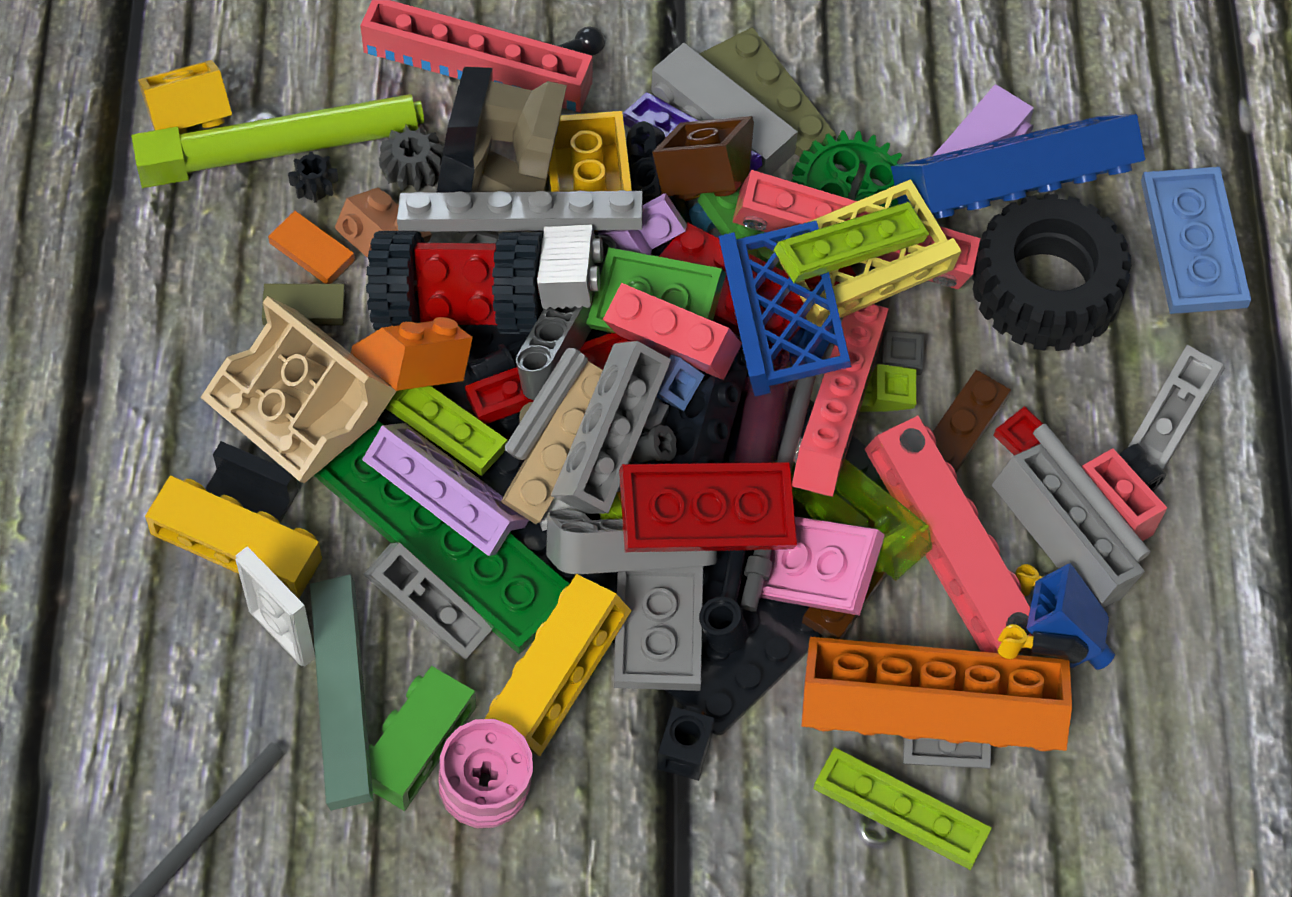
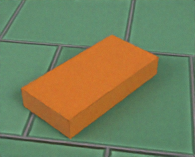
M297 211L291 213L268 236L269 243L324 284H332L355 261L354 253Z

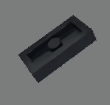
M220 441L213 453L217 470L206 486V491L218 497H221V495L230 496L240 502L243 508L254 513L259 511L266 512L281 522L299 492L296 478L279 465Z

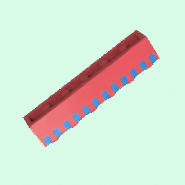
M372 0L360 25L364 53L461 79L464 67L493 68L494 82L531 91L547 81L567 85L562 108L581 113L592 85V55L392 0Z

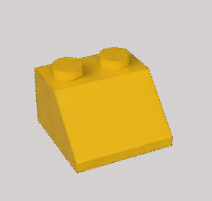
M213 60L138 79L154 131L178 127L179 133L183 134L187 133V127L202 124V128L221 125L225 123L224 117L232 115L220 69Z

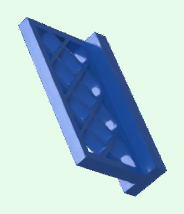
M817 220L736 239L735 232L718 236L748 374L755 397L771 393L770 386L851 367L829 272L821 274L822 279L815 289L810 291L793 283L790 277L787 279L772 271L779 261L775 252L764 266L750 260L748 250L761 247L774 251L773 249L779 241L818 230ZM752 271L758 273L755 279L753 277ZM766 278L782 286L772 301L757 294V290ZM824 290L827 299L820 296ZM790 291L807 299L796 314L780 306ZM814 304L830 311V315L821 327L804 319ZM760 306L766 308L763 314L761 313ZM774 313L791 321L780 337L765 329L766 323ZM798 326L815 334L804 350L788 342ZM832 326L834 328L835 335L829 332ZM825 339L838 346L840 356L822 360L812 353L820 342ZM768 341L774 344L771 349H769ZM782 348L799 357L792 367L774 371L773 360Z

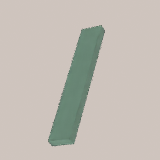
M351 574L310 584L325 797L330 811L374 801L355 581Z

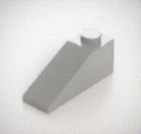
M1186 345L1128 447L1138 443L1147 453V460L1151 464H1157L1164 470L1225 369L1224 364Z
M400 542L390 543L363 574L396 605L464 660L471 655L492 630L488 623Z

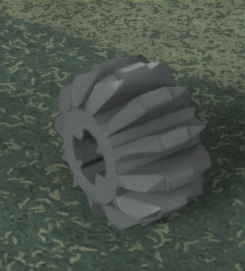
M406 124L403 133L391 130L389 140L382 141L379 167L382 169V172H385L388 184L398 182V187L401 191L408 185H413L414 189L418 192L421 183L433 187L435 176L440 174L444 148L442 144H439V138L435 132L426 134L423 125L416 131H411Z

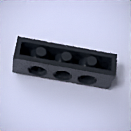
M742 345L724 380L699 370L705 376L685 410L683 411L674 406L670 407L665 426H668L676 437L677 452L671 461L662 462L655 460L654 464L723 462L748 371Z

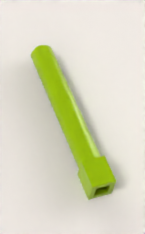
M412 94L183 134L179 133L178 127L132 134L131 137L142 188L188 181L189 172L388 138L391 130L403 133L406 124L411 131H416L418 124L424 123V115L421 101H413Z

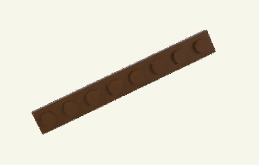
M975 370L933 430L936 447L945 462L950 463L956 473L1005 404L1011 392V389L978 370ZM890 493L865 527L878 529L885 536L862 609L913 537V533ZM809 607L803 616L802 623L826 638L842 639L858 615Z

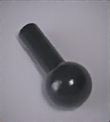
M588 26L580 29L574 40L558 46L593 56L602 51L604 36L597 28Z

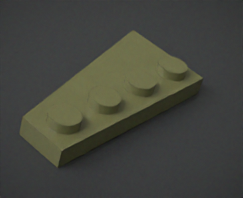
M753 27L699 53V55L798 131L795 149L797 156L801 157L804 150L809 151L814 140L822 144L828 133L836 141L835 132Z

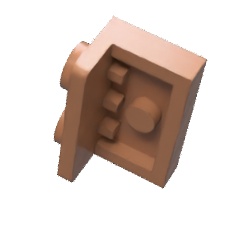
M378 187L348 197L341 210L335 229L368 258L369 250H371L370 243L372 238H374L375 232L398 231L397 215L399 205L392 200L389 194ZM420 232L425 243H429L432 234L430 232Z

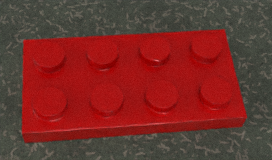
M688 222L686 231L676 236L658 256L722 268L726 273L719 238ZM748 253L750 260L762 266L767 263ZM777 267L773 268V272L787 279L789 278L783 270ZM752 271L753 277L755 279L758 273ZM726 273L713 321L730 328L734 334L740 336ZM766 278L757 290V294L772 301L782 286ZM806 283L810 291L815 289L814 286ZM790 291L780 306L796 314L804 303L798 294ZM760 306L761 313L763 314L766 308ZM774 313L766 323L765 329L780 337L791 321ZM800 326L797 327V329L789 338L788 342H790V340L798 332V330L801 328ZM768 341L769 349H771L774 344Z
M790 462L622 464L619 469L625 553L794 549L797 546Z

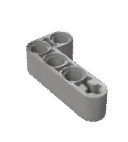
M556 509L547 513L546 555L560 571L565 573L593 574L713 565L718 562V551L625 553L623 519L590 520L585 513L573 509Z

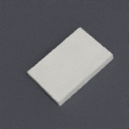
M247 546L235 555V560L248 610L298 664L305 667L315 659L305 605Z

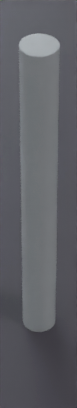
M1047 424L1039 426L1033 432L1036 439L1135 560L1140 562L1146 558L1151 551Z

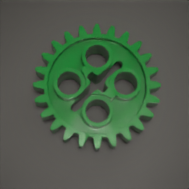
M842 130L837 141H835L828 133L822 144L814 140L809 151L804 150L802 152L799 162L796 163L792 172L795 176H793L791 182L848 198L851 184L858 172L859 164H864L866 169L854 201H860L895 186L891 166L898 165L902 154L897 153L890 156L887 153L890 148V143L888 142L880 148L875 146V135H872L868 142L862 141L861 132L857 131L853 140H849L846 132ZM835 165H842L848 171H841ZM871 179L881 181L884 186L876 185ZM897 198L891 200L889 208L898 205Z

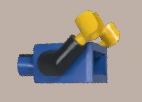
M1071 563L1050 574L1046 573L1044 577L1039 576V572L1031 565L1024 564L1019 566L1015 575L1020 582L1023 596H1028L1034 587L1027 623V630L1032 636L1027 635L1024 629L1016 624L1006 626L998 638V641L1002 642L997 650L998 654L1004 658L1013 659L1018 656L1022 648L1031 649L1032 654L1055 656L1058 659L1070 660V668H1074L1087 660L1096 670L1108 666L1115 657L1114 651L1106 643L1109 623L1108 614Z

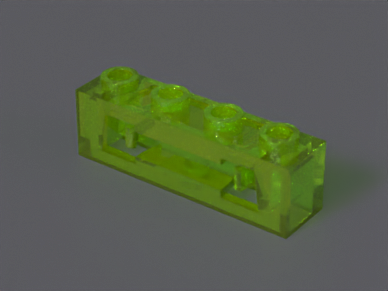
M802 439L799 441V445H798V449H797V453H796V457H795V461H794V465H793V469H792V473H791V483H792V481H793V476H794V472H795L796 462H797L798 453H799V448H800ZM845 459L836 485L837 492L875 522L874 527L885 534L874 570L879 573L884 571L896 581L932 550L929 526ZM792 486L793 500L796 498L801 502L814 520L870 528L868 519L836 493L831 497Z

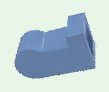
M671 354L669 357L671 362L656 397L662 402L684 411L705 375L682 358Z

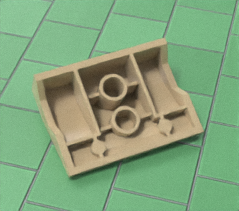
M267 296L263 301L267 324L249 350L228 356L200 398L299 482L306 483L376 423L396 393V390L297 310Z

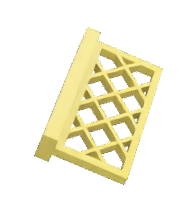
M911 179L812 220H817L818 228L821 229L844 222L848 218L854 219L857 214L862 212L873 213L889 208L891 200L906 194L915 212L935 242L926 247L916 244L903 248L898 259L891 262L877 257L862 261L860 263L866 264L864 272L856 277L838 272L839 269L829 272L840 318L954 269L961 254V249L954 238L949 240L946 238ZM805 280L796 282V284L810 290ZM824 290L820 296L827 299ZM800 296L801 300L804 303L807 299ZM814 304L807 313L806 319L821 327L830 315V311Z

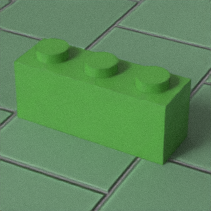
M432 665L424 677L418 675L413 680L406 693V698L408 699L400 711L395 709L389 714L382 727L383 735L375 746L369 745L373 793L403 811L407 809L439 763L446 739L459 726L466 724L477 708L476 695L473 689Z

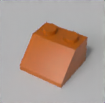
M439 317L435 318L434 321L422 323L402 322L398 326L380 328L352 345L351 354L393 389L399 391L463 381L473 337L461 329L456 321L449 318Z

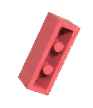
M623 283L618 288L603 318L605 323L617 335L631 341H639L668 357L671 354L680 357L694 368L722 380L725 379L742 345L730 328Z

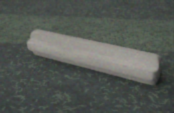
M574 348L566 349L505 445V450L510 455L519 460L527 458L586 365L588 358L583 353Z

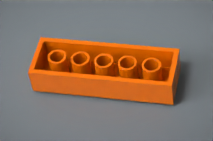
M820 637L809 638L801 727H810L819 731H854L863 735H898L907 739H942L950 743H986L994 747H1030L1038 751L1067 750L1072 712L1070 660L1024 655L1007 659L998 653Z

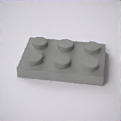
M703 566L618 572L617 595L632 611L615 637L614 688L700 691L702 627L699 622V613L702 608Z

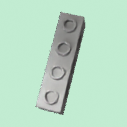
M639 341L615 343L554 486L551 494L552 497L585 514L609 513L620 486L619 469L622 464H629L671 359Z

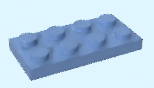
M1220 167L1143 172L1141 184L1170 314L1248 308L1251 296Z

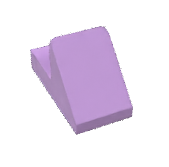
M664 193L643 205L642 230H598L597 233L598 235L611 237L615 241L617 249L651 255L652 249L685 232L687 224L668 195Z

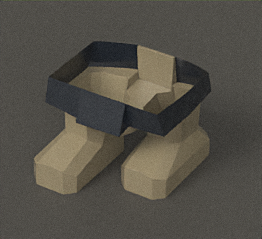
M464 67L447 127L436 193L544 191L567 85L547 81L531 91L494 82L493 68ZM492 140L512 142L517 163L491 151ZM498 231V234H500V233H502V232H535V231Z

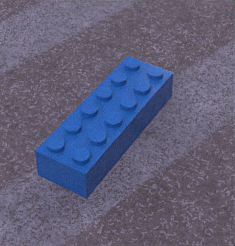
M1137 114L1101 115L891 166L894 185L896 186L911 179L934 218L939 219L955 215L954 210L967 208V210H975L991 206L990 201L994 200L1012 201L1027 197L1026 192L1038 190L1041 193L1062 188L1061 183L1073 181L1074 184L1096 180L1098 174L1108 173L1109 175L1126 173L1132 171L1131 164L1145 161V154ZM906 194L897 198L898 205L910 202Z

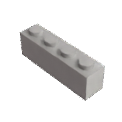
M682 43L652 69L651 92L653 95L699 121L752 116L754 121L752 150L760 154L762 159V166L756 171L771 175L795 154L798 131L687 44Z
M1041 444L1014 455L993 482L992 487L1059 569L1071 563L1103 608L1121 600L1145 572Z

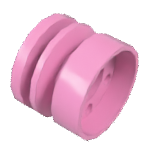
M475 719L459 726L446 739L439 762V795L446 810L460 823L474 828H495L511 821L523 808L530 790L533 773L532 752L525 737L510 724L496 719ZM481 773L490 775L488 787L479 785Z

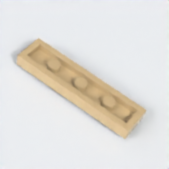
M588 360L531 452L524 460L501 500V503L534 524L542 520L554 499L551 496L603 371Z

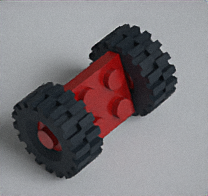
M418 231L375 232L374 238H372L370 243L371 250L368 253L369 266H367L366 273L368 276L366 293H369L367 305L368 310H371L369 317L371 323H373V329L379 330L383 327L398 326L402 322L434 321L435 318L444 317L456 321L458 325H498L497 329L500 334H529L544 309L541 305L537 284L543 233L502 232L499 234V240L496 243H425L424 238L421 237V233Z

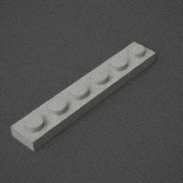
M625 190L400 193L397 224L398 231L418 232L544 231V227L593 225L594 230H642L643 197L642 191Z

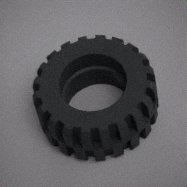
M1045 194L1044 199H1037L1036 195L1022 198L1021 205L1012 202L1002 209L1001 214L994 215L989 221L986 231L983 232L979 243L972 280L974 281L972 290L975 300L980 302L979 310L984 318L987 320L992 318L994 320L992 327L1002 335L1005 332L1012 335L1011 341L1020 345L1027 342L1034 344L1033 349L1045 351L1047 346H1055V351L1069 350L1071 343H1075L1076 347L1091 342L1092 336L1099 337L1108 329L1109 323L1115 320L1129 283V272L1132 264L1131 255L1126 251L1128 244L1122 233H1115L1117 225L1108 216L1105 219L1100 216V209L1091 204L1088 207L1079 204L1080 199L1068 196V200L1058 199V194ZM1046 254L1057 256L1075 266L1082 274L1086 283L1065 291L1045 289L1029 281L1021 273L1016 263L1032 255Z

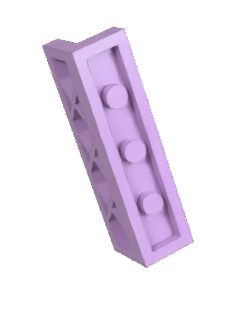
M406 423L382 425L362 459L488 556L497 554L511 530L525 528L529 522L528 519L501 503L503 496Z

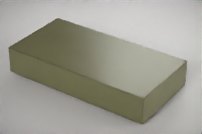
M264 284L263 301L267 296L297 310L315 325H344V284ZM262 306V322L263 325H266V315L264 311V306Z

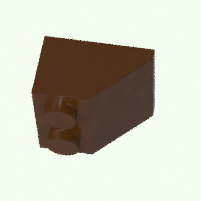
M753 117L679 123L652 152L662 194L666 193L668 196L677 195L679 199H690L701 193L714 192L715 196H727L735 193L745 181L750 171L754 129Z

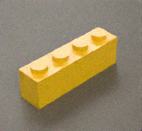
M170 475L145 515L151 535L238 574L235 555L248 546L298 599L322 560L319 541L307 530L302 528L290 529L281 525L274 516L266 512L259 511L254 513L243 508L240 502L230 496L221 495V497L207 492L201 484L192 479L182 481Z
M576 574L570 585L562 590L558 604L547 621L538 628L535 640L524 657L515 664L512 676L502 692L492 700L489 712L484 719H496L512 725L525 737L531 752L541 756L632 610L616 593Z

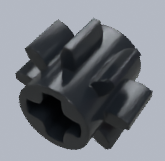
M309 152L308 155L303 156L300 160L296 158L293 160L295 171L289 172L288 177L290 186L296 188L298 199L305 197L317 203L318 200L326 195H333L332 183L338 182L339 179L337 169L331 168L329 156L323 158L313 152Z

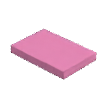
M795 517L797 546L794 549L771 551L769 560L773 562L769 580L763 583L760 598L860 616L885 534L878 529Z

